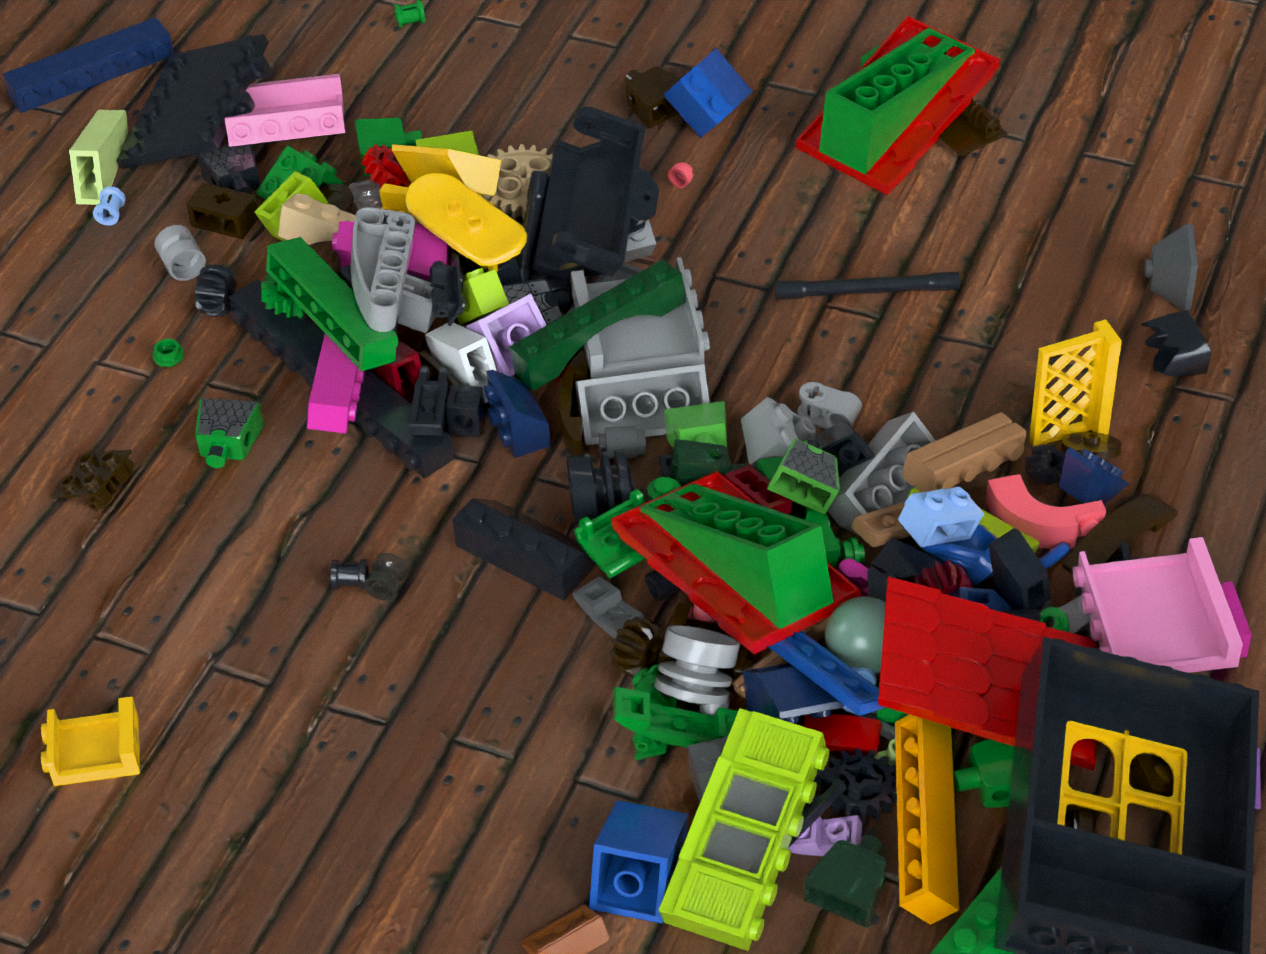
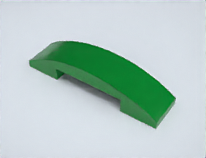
M616 686L613 690L615 721L641 736L674 746L688 748L689 745L729 736L738 713L736 710L718 707L714 715H708L650 703V693Z

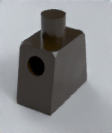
M653 67L642 74L637 70H631L625 76L627 104L649 129L678 114V111L663 94L681 78L660 67Z

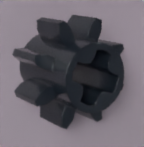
M1041 444L1031 447L1033 455L1025 457V471L1027 475L1035 479L1036 485L1043 483L1049 485L1059 482L1057 474L1062 473L1064 455L1055 449L1054 444L1047 446Z

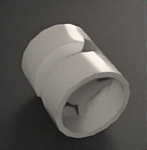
M172 225L166 227L157 235L154 243L155 249L164 262L169 274L174 279L187 281L200 274L202 267H205V255L187 227Z

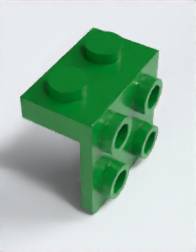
M287 145L258 188L257 194L264 200H267L294 171L311 178L318 188L322 183L325 185H343L344 182L335 176L337 170L323 161L319 165L316 163L317 158L303 149L300 153Z

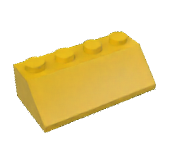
M392 145V152L411 183L425 174L444 173L455 177L481 197L483 195L495 196L501 160L451 149Z

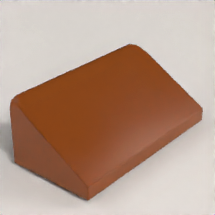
M582 905L526 937L521 943L528 954H587L609 940V935L602 916L586 905Z

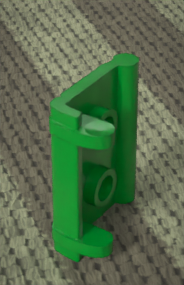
M638 489L630 492L629 500L592 520L587 516L580 519L579 527L574 529L577 543L610 579L646 559L620 539L619 534L613 530L611 518L645 503V496Z

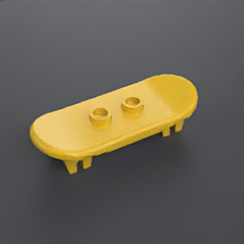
M444 173L425 174L415 179L407 189L405 204L408 213L457 252L483 268L488 267L489 271L495 269L497 272L498 264L519 255L527 242V233L520 223L451 175Z

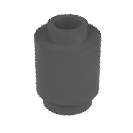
M636 426L605 427V433L599 434V453L607 451L608 459H614V450L623 449L626 459H637L638 455H645L646 452L645 430L637 429Z

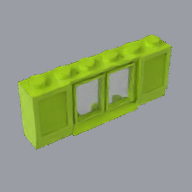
M739 708L658 911L664 923L749 951L753 940H759L764 927V919L761 917L766 905L771 906L777 894L778 885L775 884L779 871L784 872L790 860L791 850L788 849L792 837L797 838L801 832L804 816L801 813L805 803L810 804L814 798L817 787L814 779L818 769L824 770L828 761L829 749L826 748L823 732L755 711L751 712Z

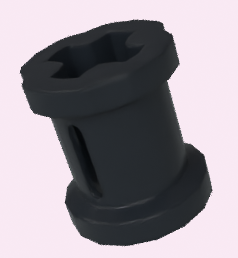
M361 559L360 563H340L339 560H332V589H339L340 586L368 588L369 567L367 559Z

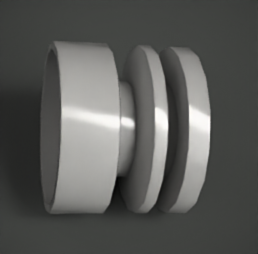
M681 625L667 627L662 651L675 658L676 661H665L659 664L658 670L665 675L656 677L655 688L664 694L689 703L726 704L730 693L723 687H729L733 679L719 671L718 668H733L736 666L740 643L733 637L707 629Z

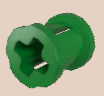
M416 0V3L402 6L394 4L398 28H403L404 24L426 23L421 0Z

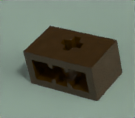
M204 182L186 204L191 227L242 240L259 219L255 214V211L258 209L255 195Z

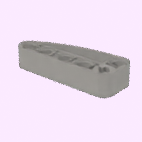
M365 207L356 212L353 227L350 266L352 286L360 312L368 326L374 331L388 332L395 328L413 246L415 219L410 214Z

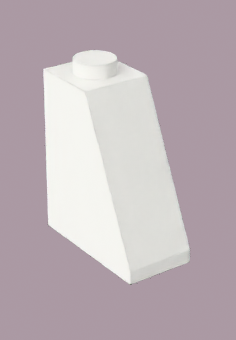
M447 323L425 334L431 356L443 368H448L449 373L460 382V385L483 387L484 392V386L488 385L486 371L492 369L497 371L485 336L455 323L452 326H448ZM484 392V400H485V403H487L488 400H487L486 395H485V392Z

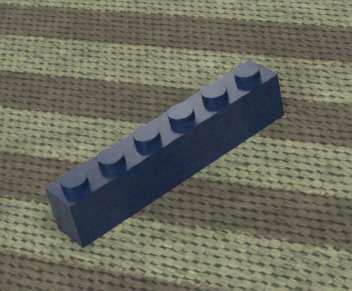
M155 17L3 73L8 96L20 113L167 59L173 54L170 34Z

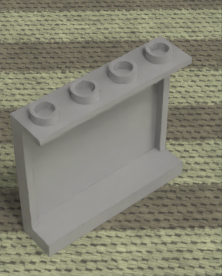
M681 257L677 258V270L682 273L686 303L662 317L642 315L620 320L594 335L584 344L591 379L705 364L704 351L710 348L707 331L702 332L701 330L704 324L701 310L696 311L695 309L698 307L696 290H690V287H692L690 269H684ZM583 270L572 271V297L575 309L627 279L586 284Z

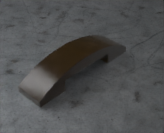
M581 350L566 369L559 391L561 434L570 456L583 454L584 447L583 417L573 416L576 394L575 382L590 379L585 350Z
M1152 493L1139 496L1116 509L1095 526L1073 549L1063 562L1062 567L1073 575V567L1078 566L1079 552L1085 551L1089 565L1112 562V559L1119 553L1120 542H1127L1129 546L1148 530L1156 533L1174 519L1178 511Z

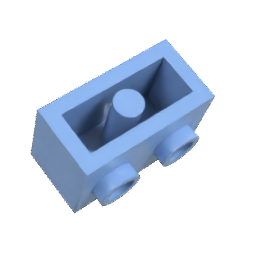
M961 487L911 494L905 501V507L898 521L921 547L970 539L984 513Z

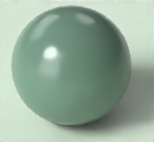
M860 596L840 604L832 612L825 628L827 650L851 668H868L873 670L875 675L880 674L886 602L874 597Z

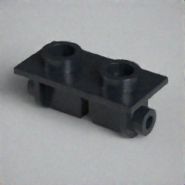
M455 258L451 266L445 265L442 261H436L429 269L430 284L433 287L431 291L432 311L436 313L437 317L443 318L448 316V326H452L457 315H461L465 307V297L461 293L463 273L460 272L459 258Z

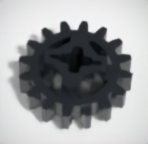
M856 748L855 755L850 756L844 750L841 752L840 761L832 757L829 768H824V771L842 780L847 788L832 803L834 815L843 811L846 813V817L858 815L861 823H865L867 815H871L877 821L880 820L881 810L889 814L892 812V803H897L896 765L888 766L887 756H883L878 760L875 758V750H871L868 755H862L861 749ZM821 782V793L824 794L830 786Z

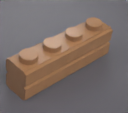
M1000 412L907 453L902 471L903 479L910 485L916 486V489L920 492L952 488L962 481L970 482L976 475L986 470L992 472L1000 464L1008 460L1016 461L1024 452L1026 430L1017 423H1012L1009 417Z

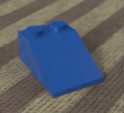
M715 49L663 95L696 134L702 138L753 91L722 54Z

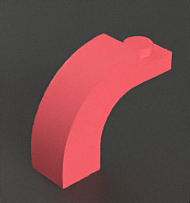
M1020 474L988 480L986 504L991 515L1040 541L1039 548L1053 549L1059 543L1064 542L1068 545L1069 549H1074L1077 537L1086 536L1105 519L1106 508L1102 500L1067 507H1055L1043 504L1033 498L1027 491Z

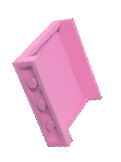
M340 74L249 84L246 92L250 94L255 103L253 111L234 117H225L229 146L345 133L344 101Z
M1203 537L1189 539L1187 553L1089 565L1085 551L1079 552L1078 566L1073 567V580L1076 588L1081 587L1082 609L1084 614L1090 615L1091 637L1093 641H1098L1101 651L1123 657H1133L1139 661L1159 666H1169L1175 670L1187 673L1238 667L1243 643Z

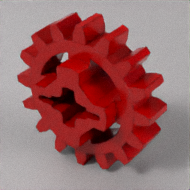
M375 144L372 148H369L363 157L362 165L366 167L365 173L371 174V180L374 183L380 184V188L384 183L409 187L411 181L392 152V148L388 150L383 144L381 147Z

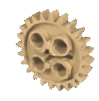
M520 144L519 150H514L511 145L508 146V152L506 153L501 149H497V157L488 154L487 157L501 160L495 196L483 195V198L494 202V206L505 214H511L512 219L515 220L517 216H522L524 220L531 173L533 171H543L549 176L553 154L547 155V148L538 152L535 145H532L529 150H525L523 144Z

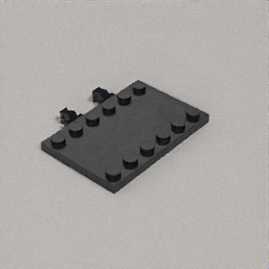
M248 35L239 40L186 52L178 51L170 55L116 160L121 169L218 149L227 132L225 117L251 113L255 103L250 94L246 92L250 81L269 77L272 68L263 56L269 44L265 35Z

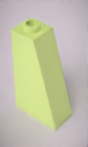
M98 110L69 150L76 204L97 205L100 203V191L108 186L112 187L119 167L116 160L129 137L126 110Z

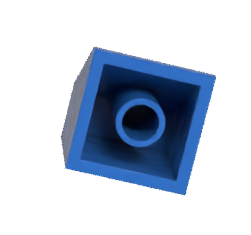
M617 800L594 843L589 908L662 924L663 920L658 910L687 837L689 814Z

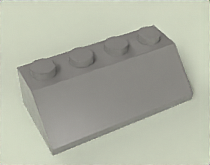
M704 364L575 382L579 415L583 417L585 445L599 444V434L605 433V427L636 426L637 429L645 430V437L666 434L664 409L710 403Z
M914 412L888 420L868 444L875 453L874 457L846 470L839 478V492L827 511L840 527L859 535L851 528L856 516L902 502L905 504L910 490L915 487L905 481L902 476L907 453L936 441Z

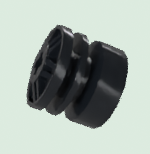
M623 449L614 450L615 465L609 464L607 451L601 452L600 467L594 468L589 454L566 456L575 525L579 524L580 519L586 516L590 520L598 517V507L605 506L607 512L613 509L616 504H622L630 499V492L634 491L631 467L625 458Z

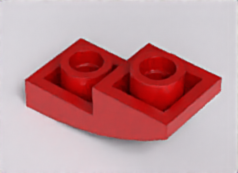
M838 714L821 718H811L810 715L805 716L803 727L823 732L826 748L829 751L838 750L841 753L845 750L850 756L855 755L856 748H860L862 755H868L871 750H875V755H877L882 728L880 720Z

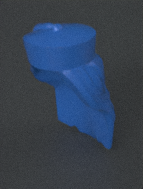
M978 524L970 539L921 547L944 562L950 560L954 565L960 564L975 586L993 576L989 544L996 540L997 537L983 525Z

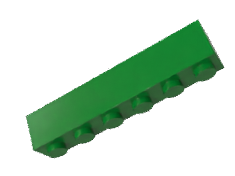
M301 237L267 245L266 272L361 371L395 362L396 348L398 347V337L395 331L392 329L388 332H378L368 326L360 312L354 291Z

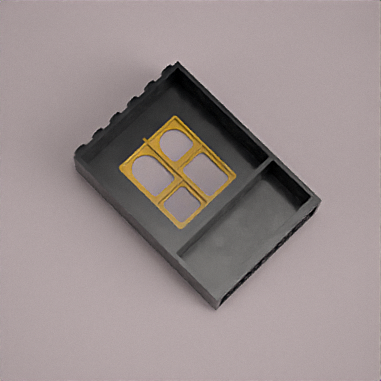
M1043 637L1021 679L994 948L1016 954H1250L1259 691L1246 688L1241 684H1230L1211 679L1205 675H1195L1175 670L1169 666H1159L1139 661L1133 657H1123L1103 652L1097 648H1087L1067 643L1062 639ZM1095 739L1102 742L1111 751L1114 757L1112 797L1104 798L1076 791L1069 786L1071 750L1077 741ZM1143 753L1154 754L1168 763L1173 773L1172 796L1166 797L1134 789L1130 786V764L1136 755ZM1132 803L1165 811L1170 815L1169 852L1125 841L1128 804ZM1076 805L1106 813L1110 817L1109 837L1065 826L1066 806Z

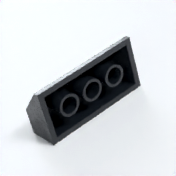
M472 498L452 519L457 547L563 601L597 565L575 539L496 500Z

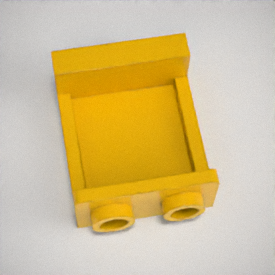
M133 696L118 698L119 712L59 720L55 709L47 710V723L41 724L42 740L44 745L47 744V751L41 752V764L43 772L50 773L54 786L140 774L139 717Z

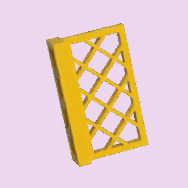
M1106 319L1095 322L1092 333L1039 348L1029 442L1032 447L1061 440L1064 436L1071 433L1092 430L1096 433L1109 434L1122 340ZM1091 345V348L1082 357L1077 355L1084 347ZM1063 354L1052 366L1048 364L1050 357ZM1071 360L1076 361L1066 373L1061 371ZM1085 367L1088 368V372L1080 380L1075 379ZM1055 376L1060 378L1050 389L1046 388V385ZM1069 383L1073 385L1063 397L1058 395ZM1082 391H1085V395L1076 404L1072 402ZM1052 400L1057 401L1047 412L1043 411ZM1066 407L1070 408L1061 419L1056 418ZM1079 414H1082V421L1070 424ZM1049 423L1054 424L1049 431L1041 433Z

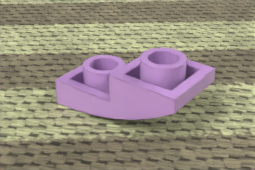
M858 815L822 820L819 816L788 849L791 850V853L813 856L858 855L861 851V820Z

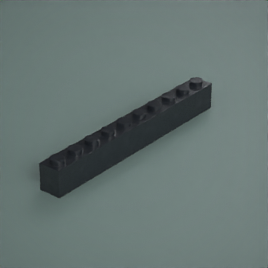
M259 279L229 296L231 306L229 314L232 321L237 326H242L256 342L260 341L274 357L278 356L283 360L293 373L297 372L312 388L325 333L304 316L303 318L298 316L287 318L284 312L276 315L275 308L266 309V303L261 302L262 282ZM369 369L365 370L355 421L362 426L365 433L369 437H375L382 443L388 453H394L403 461L407 469L410 471L414 470L424 479L454 460L452 437L444 430L442 436L409 435V419L412 404Z

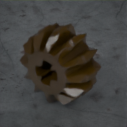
M635 616L632 620L627 619L624 622L623 628L617 630L618 635L616 639L612 640L614 645L610 651V656L612 657L611 665L623 672V674L634 677L641 669L648 668L650 670L653 665L658 664L659 653L664 643V630L645 618L641 619Z

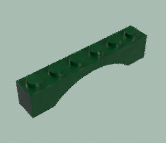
M662 259L509 346L515 376L534 391L558 377L574 354L589 339L606 327L634 316L653 315L662 317L686 303L682 273Z

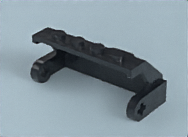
M582 107L575 112L574 128L584 135L601 141L581 148L558 140L554 145L532 266L533 270L559 279L571 278V272L583 270L585 277L596 275L613 276L625 260L628 238L641 232L645 227L646 221L656 214L659 187L648 171L639 168L646 126L593 107Z

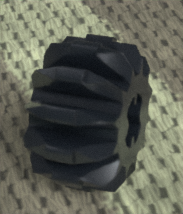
M218 264L202 267L200 275L196 277L197 284L194 287L196 289L194 295L196 308L201 313L207 314V316L217 317V315L224 316L229 314L231 310L229 296L236 293L237 282L235 281V272L231 268Z

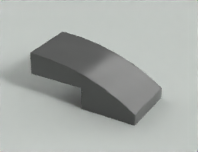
M600 576L573 592V597L580 607L614 639L618 635L617 630L623 628L624 622L627 619L632 620L635 616L641 619L644 618L641 612L622 600L618 588Z

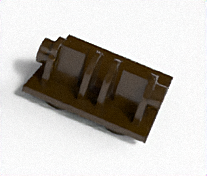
M972 98L971 103L939 135V138L958 155L964 156L1007 136V132L1001 128L998 118L989 114L987 109L981 104H976Z
M110 450L106 452L85 453L78 459V465L74 470L60 481V487L52 495V498L87 497L89 500L87 504L90 509L94 511L104 509L112 499V496L117 493V489H120L133 473L134 463L128 459L132 451Z

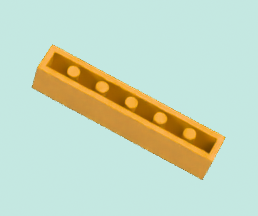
M909 714L895 722L899 901L902 908L931 925L959 911L951 727Z

